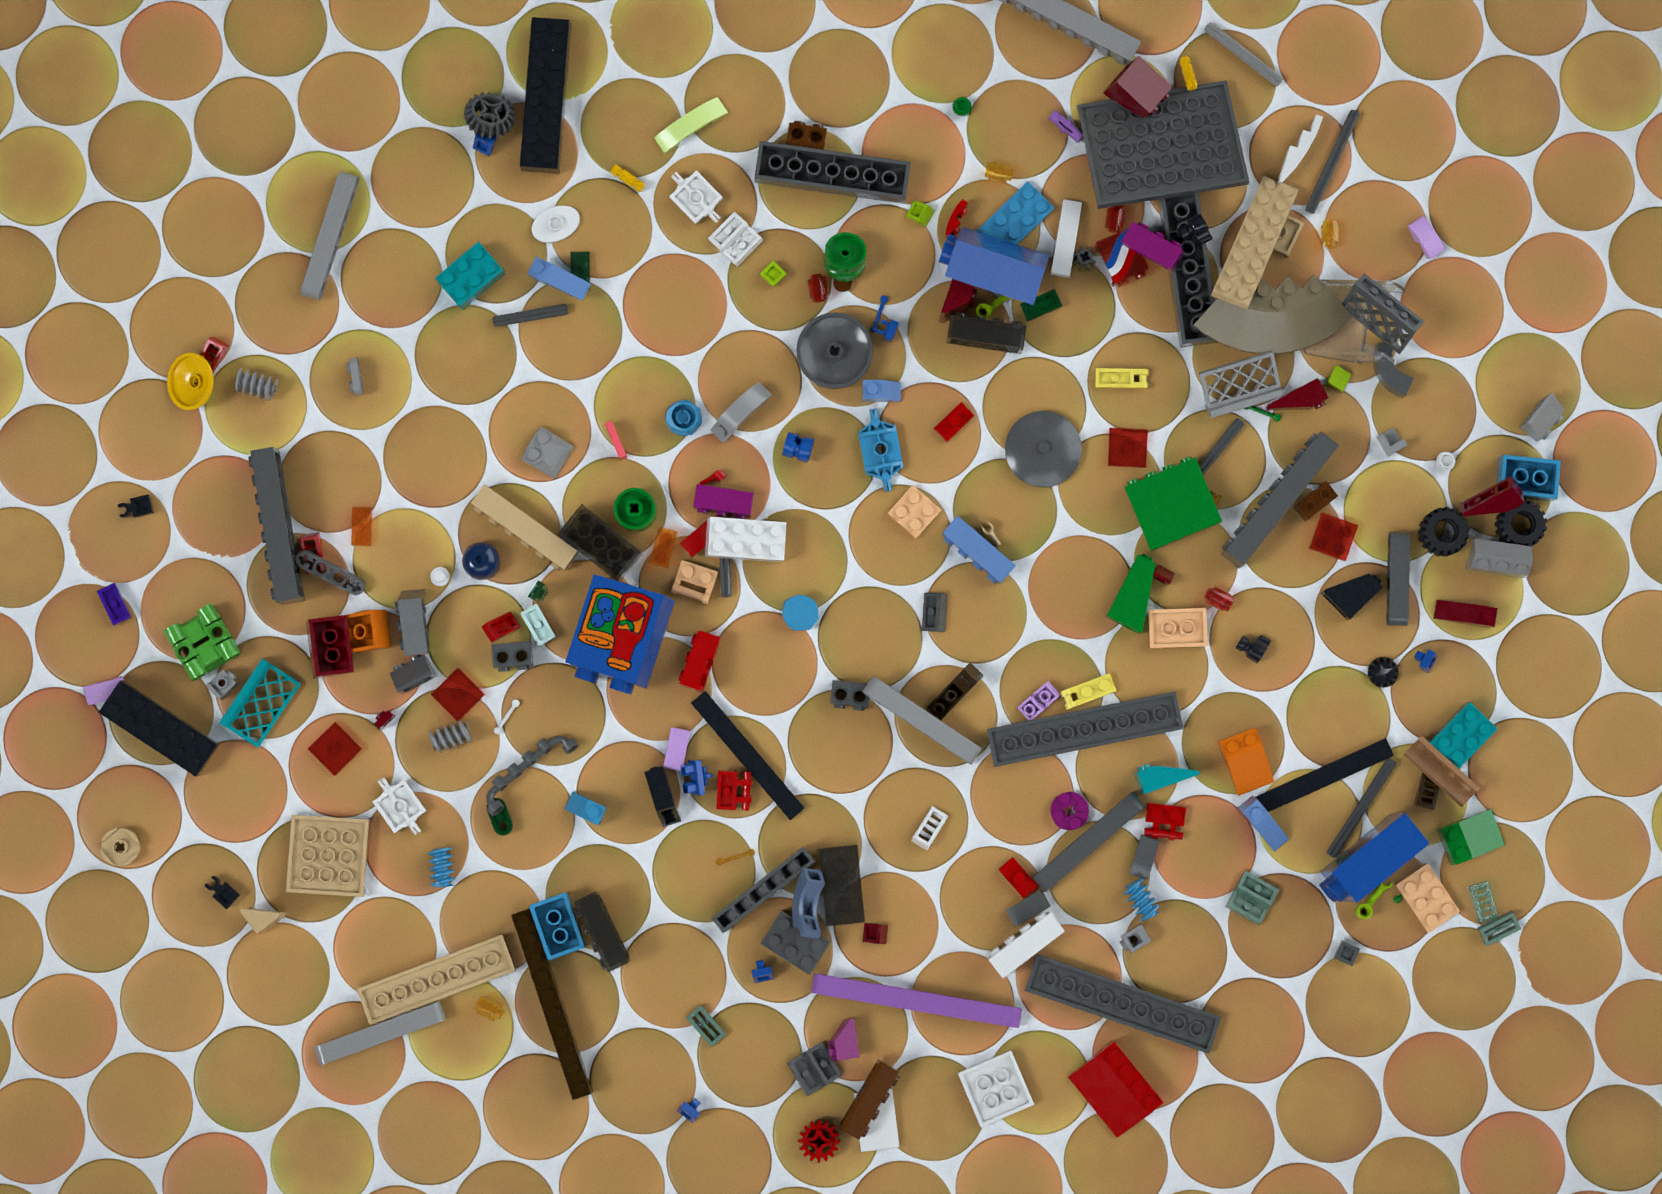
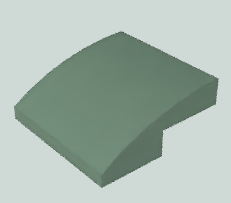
M1244 871L1225 907L1259 926L1279 889Z

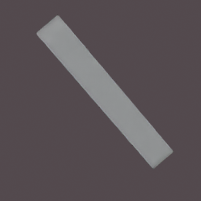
M342 171L337 176L301 287L302 296L319 301L322 298L359 184L358 176Z
M872 676L862 691L865 695L970 765H972L982 749L874 676Z
M439 1001L314 1047L321 1066L444 1021L446 1017Z

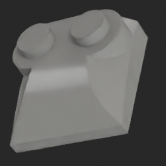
M540 427L526 448L521 460L555 479L574 446Z

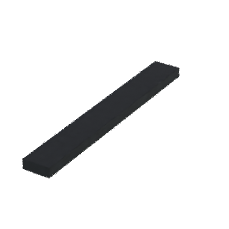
M706 691L691 702L694 708L744 767L751 772V775L789 820L793 819L804 809V806Z
M1384 738L1255 796V798L1270 812L1394 756L1387 739Z

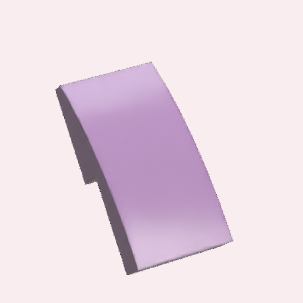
M1424 216L1407 225L1414 241L1419 242L1427 259H1432L1445 250L1439 236Z
M120 676L83 686L87 704L92 705L105 702L119 681L124 680L123 677Z
M1047 681L1017 708L1030 721L1061 695Z
M671 727L663 768L681 771L680 766L684 764L690 731Z

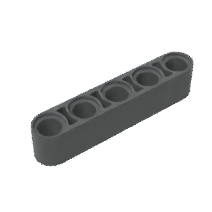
M1389 532L1386 611L1388 626H1407L1409 620L1410 534L1406 532Z

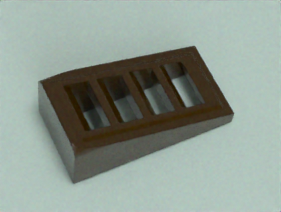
M1422 772L1414 805L1435 810L1439 787L1436 784L1434 788L1425 786V782L1435 783L1426 778V775ZM1423 789L1432 791V795L1423 793ZM1422 797H1425L1431 800L1430 802L1422 801L1421 799Z

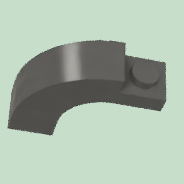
M1394 328L1391 332L1397 333L1396 328ZM1379 342L1373 354L1375 374L1380 383L1389 392L1403 398L1406 396L1414 378L1401 373L1395 367L1392 361L1393 349L1386 343Z

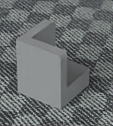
M1394 428L1376 437L1388 457L1407 446L1404 439L1400 440Z

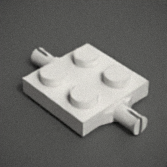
M697 170L686 179H683L677 172L671 176L678 184V187L669 198L695 225L706 216H709L715 223L721 219L714 209L723 197Z
M385 778L379 780L378 783L384 792L373 801V804L392 831L397 833L402 828L409 826L414 835L420 833L421 830L415 821L427 810L406 780H402L397 785L391 787Z

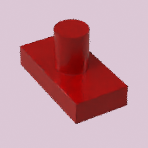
M961 402L934 427V430L948 442L975 415Z
M511 611L482 626L491 643L520 628Z
M1013 857L998 869L1023 899L1038 887Z

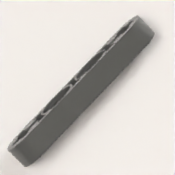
M309 550L300 551L295 558L296 564L300 568L352 595H359L365 589V582L361 577ZM304 555H307V559L311 562H313L314 559H316L317 561L313 565V569L310 568L312 563L307 561L305 562V564L302 563V558H300V556L303 557ZM324 563L327 566V571L325 573L318 572L317 564ZM341 572L344 575V581L337 582L334 579V574ZM348 576L351 577L349 582L354 584L356 581L359 582L361 589L354 590V586L350 583L345 586L344 584L348 580Z

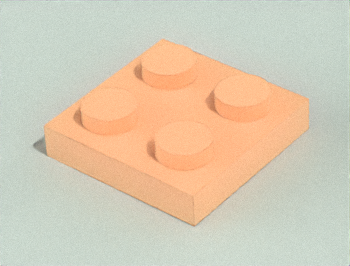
M912 485L887 514L917 539L941 512V509Z

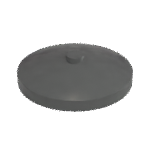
M836 312L822 314L812 319L800 333L796 348L797 360L804 375L814 384L827 389L846 388L858 382L868 371L873 356L872 340L867 329L854 317Z
M1037 411L1020 418L1010 429L1005 443V457L1010 470L1019 480L1034 487H1053L1064 482L1074 473L1081 458V440L1075 427L1065 417L1049 411Z

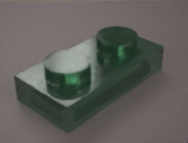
M570 252L571 274L590 283V252Z
M538 580L528 597L536 603L539 601L543 602L549 593L547 591L548 587Z

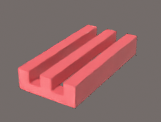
M612 420L606 422L605 426L621 460L628 458Z

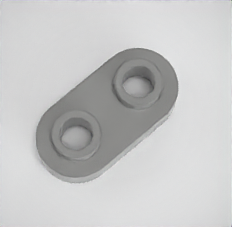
M358 357L350 358L349 362L346 363L348 374H351L352 381H349L351 393L354 392L355 396L364 395Z

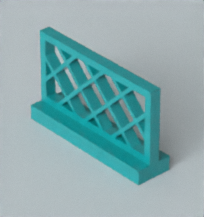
M262 658L219 724L259 748L301 683ZM270 668L277 672V681L267 682L266 673ZM264 678L265 683L260 684V682ZM291 681L295 684V687L291 692L283 693L281 682ZM279 683L281 694L270 696L268 685ZM265 685L267 697L256 699V688ZM282 696L283 705L281 708L273 709L271 698ZM268 699L270 710L259 712L257 701ZM255 701L257 712L245 714V704ZM241 710H242V711H243V715H242V716H238L239 713H240ZM279 710L274 717L273 711ZM271 712V723L262 725L260 714ZM258 715L260 726L248 728L246 717ZM244 717L246 729L237 730L231 726L235 719ZM262 727H267V729H266L265 732L263 733V728H262ZM260 728L262 736L258 742L250 738L249 730Z

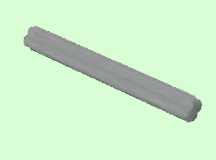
M1210 22L1205 27V32L1273 85L1279 86L1283 81V77L1215 24Z

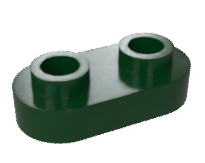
M494 798V801L499 800L504 805V808L496 816H492L488 812L492 826L497 834L508 835L513 830V822L508 808L502 799ZM502 822L507 824V828L504 830L500 827Z

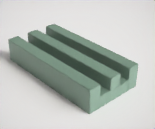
M1509 911L1477 929L1484 940V944L1489 946L1520 930L1521 927L1514 912ZM1514 923V926H1512V927H1510V928H1508V929H1506V930H1504V931H1502V932H1500V933H1498V934H1496V935H1494V936H1492V937H1490V938H1487V936H1489V935H1491V934H1493V933H1495V932H1498V931L1504 929L1505 927H1507V926H1509V925H1511V924Z
M702 1005L686 1017L711 1047L726 1035ZM699 1011H701L705 1015V1017L711 1022V1024L717 1029V1031L720 1033L719 1036L716 1035V1033L698 1014ZM693 1016H696V1018L702 1023V1025L707 1029V1031L713 1036V1041L710 1040V1038L692 1019Z

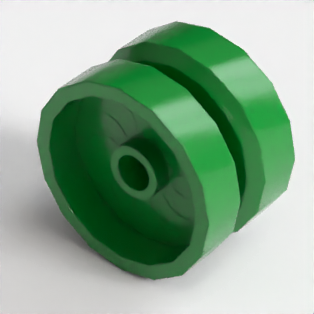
M847 232L832 236L825 245L824 266L826 272L833 279L842 282L853 281L860 277L865 270L867 248L864 241L859 236Z
M625 489L614 502L615 518L628 531H644L656 519L657 508L655 501L643 489ZM634 507H637L639 510L637 514L635 512L632 513Z

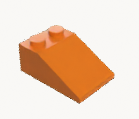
M369 610L347 614L352 654L391 648L387 610Z
M1256 727L1217 742L1238 796L1274 782Z

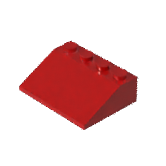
M1113 1040L1068 1076L1070 1081L1117 1138L1164 1103Z

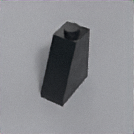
M1366 574L1327 588L1320 594L1346 620H1350L1383 587L1380 585L1381 581L1377 576Z
M663 766L650 768L649 771L644 773L656 813L662 826L666 827L681 822Z

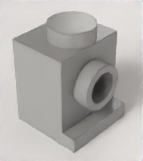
M222 670L205 686L218 699L223 700L239 683L236 681L237 677L233 672ZM222 679L226 682L223 687L219 684Z
M1141 924L1120 936L1122 938L1120 941L1121 946L1125 952L1129 950L1130 953L1151 942L1150 937ZM1131 936L1137 937V941L1135 943H1131Z

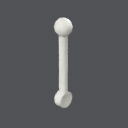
M518 700L512 701V707L509 709V711L507 712L499 726L494 728L495 734L501 733V728L503 727V725L505 724V722L507 721L515 707H518L520 705V702Z

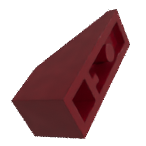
M1316 378L1268 404L1265 409L1267 411L1309 410L1315 407L1317 410L1326 405L1325 401L1329 397L1319 379Z
M1510 476L1460 503L1461 513L1463 516L1508 512L1520 507L1524 503L1522 490Z
M1436 600L1433 619L1490 629L1495 627L1498 608Z

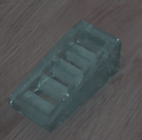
M1488 881L1467 886L1479 924L1497 918L1498 914ZM1484 889L1485 892L1476 895L1475 891ZM1487 897L1486 900L1478 902L1477 898ZM1489 903V907L1480 909V905ZM1491 910L1492 914L1482 917L1481 913Z

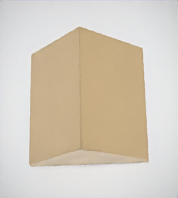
M241 908L240 913L256 934L265 933L286 916V912L255 908Z

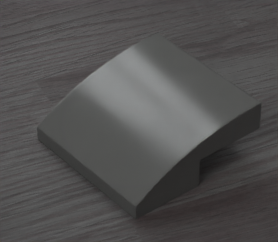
M823 1042L787 1062L806 1096L842 1076L835 1062L829 1057Z

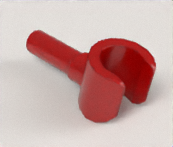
M716 470L710 477L699 483L700 485H705L714 479L720 483L727 475L722 470Z

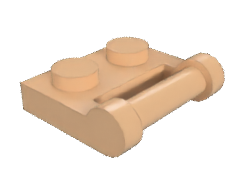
M682 560L671 593L676 595L679 593L695 598L708 605L718 572ZM681 581L706 588V592L704 594L680 586Z

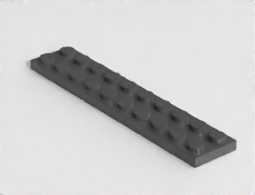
M1174 691L987 729L993 764L994 767L1182 730L1183 725L1176 692Z
M1036 954L1024 990L1208 1054L1210 1053L1221 1019L1218 1015Z

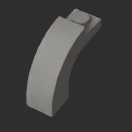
M760 382L756 383L717 419V422L710 430L722 443H725L747 418L763 407L772 394Z

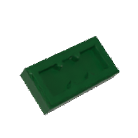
M1053 289L1037 296L1034 305L1023 302L1020 304V307L1027 322L1061 308L1062 304L1056 290Z

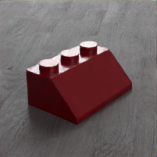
M952 279L939 322L944 323L966 312L968 306L972 307L977 289H974L973 285Z
M347 615L308 619L306 621L313 679L353 673L354 666Z

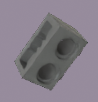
M530 641L491 645L493 668L498 669V672L510 671V667H517V670H528L529 666H533L532 643ZM525 651L527 658L521 662L517 659V655L519 652ZM501 653L508 655V660L505 663L498 661V656Z
M833 680L830 704H834V708L845 709V706H853V710L864 711L865 707L869 708L870 697L865 695L866 698L863 702H857L854 695L859 691L862 692L867 683ZM842 689L846 692L844 700H838L835 697L837 690Z

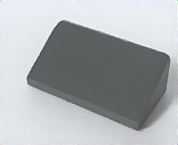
M924 593L922 631L945 632L947 594Z

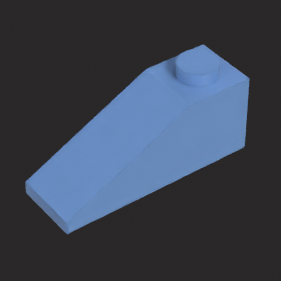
M535 257L527 273L535 281L581 301L584 300L591 286L589 282L538 257Z
M1253 795L1238 807L1273 851H1276L1289 840L1272 816Z

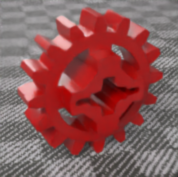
M818 1119L817 1124L810 1121L811 1126L804 1125L806 1131H800L799 1133L803 1136L802 1139H798L799 1143H803L799 1149L805 1150L804 1157L810 1155V1161L814 1158H817L818 1163H820L821 1158L828 1161L827 1156L834 1157L832 1151L839 1150L835 1146V1144L840 1143V1140L835 1138L839 1135V1132H833L835 1126L833 1125L829 1128L828 1121L824 1125L821 1124L820 1119ZM816 1129V1133L812 1137H807L810 1131ZM823 1129L827 1130L831 1137H826ZM817 1136H821V1140H825V1142L821 1143V1146H817V1143L813 1141L817 1140ZM807 1145H812L816 1150L815 1153L811 1152ZM831 1145L830 1149L822 1154V1150L826 1146Z

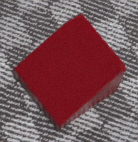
M1157 565L1153 578L1165 585H1169L1175 574L1167 568Z
M864 923L863 942L886 944L888 925Z

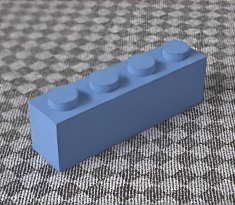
M959 516L942 533L944 542L949 546L954 545L959 549L957 552L965 559L967 557L973 561L972 565L978 571L984 570L988 574L986 577L994 584L996 582L1001 584L1016 566Z

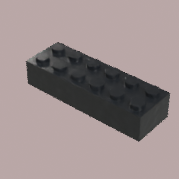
M124 680L119 681L98 712L195 777L200 775L220 745Z

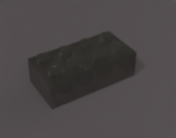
M955 313L950 315L946 343L1022 354L1027 326L1019 321L1004 323V320L999 318H993L991 321L985 320L983 316L974 315L973 318L966 317L964 313Z
M583 504L580 505L557 533L615 581L620 582L642 556L641 551Z
M857 845L819 849L820 867L825 882L823 897L826 926L864 923L865 916Z
M593 892L575 901L576 906L573 909L577 917H581L584 922L582 928L585 934H590L593 940L590 944L595 953L598 952L601 957L598 961L602 969H607V972H610L632 961L599 892Z

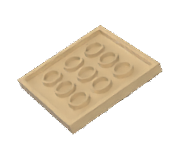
M292 815L286 892L364 897L370 820Z

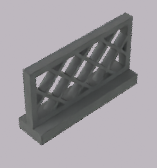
M1365 273L1354 283L1351 291L1342 303L1357 321L1398 354L1404 350L1425 322ZM1354 302L1356 309L1352 308L1347 303ZM1360 303H1366L1367 309H1362ZM1364 314H1369L1371 321H1368ZM1375 315H1381L1382 321H1377ZM1379 326H1384L1386 333H1383ZM1390 327H1396L1397 333H1392ZM1394 338L1400 339L1401 346L1394 341Z

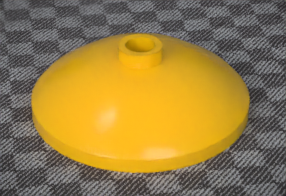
M196 353L180 355L172 363L168 372L167 388L170 398L176 406L184 410L199 409L208 401L214 384L210 364L203 356Z

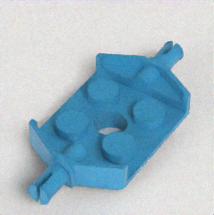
M874 408V414L873 409L869 410L871 423L860 430L858 435L865 474L881 479L884 492H888V490L892 491L890 479L903 468L896 426L880 421L877 408ZM883 444L886 447V452L878 454L875 451V447Z

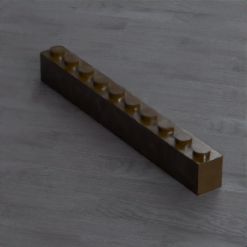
M529 908L512 914L511 917L572 1100L593 1093L531 910Z

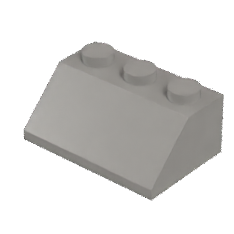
M1474 538L1465 570L1525 578L1529 575L1533 563L1532 547Z

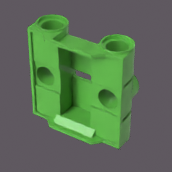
M212 603L200 608L197 611V616L182 625L176 623L163 631L175 651V656L182 663L191 681L201 678L242 653L215 605ZM221 627L223 634L216 638L214 632L217 628ZM209 636L210 639L196 648L194 647V643ZM184 647L189 649V654L186 657L181 655V650Z

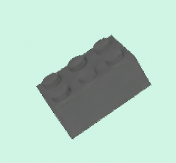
M781 911L761 944L810 975L830 944V941L821 935L819 939L802 937L799 929L794 928L793 918Z

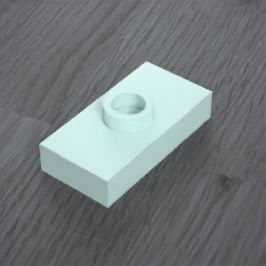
M538 604L520 613L539 647L556 638Z

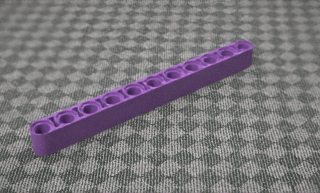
M814 973L811 993L1014 1028H1019L1022 1009L1017 1007Z

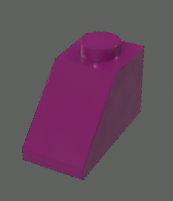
M853 1018L844 1019L829 1041L828 1055L832 1061L859 1058Z

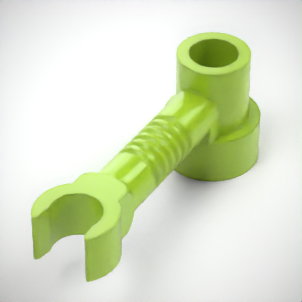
M1000 295L990 304H979L975 311L976 318L980 321L988 319L991 312L1006 300H1009L1010 297Z
M1383 882L1378 885L1364 904L1357 906L1355 909L1356 917L1363 920L1370 918L1373 912L1371 907L1374 902L1377 901L1386 889L1392 887L1393 882H1390L1388 886H1385ZM1361 909L1364 910V915L1360 913Z

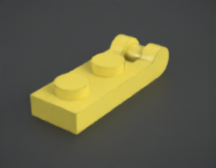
M1096 368L1095 388L1149 389V383L1147 382L1149 370ZM1134 376H1139V382H1134Z
M1109 673L1060 692V695L1064 697L1066 702L1065 708L1068 710L1117 690ZM1076 692L1078 700L1073 701L1071 694Z

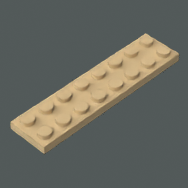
M1263 176L1211 296L1248 310L1299 189L1284 183L1279 184L1278 181Z
M502 934L358 988L357 992L369 1025H373L516 971V968Z

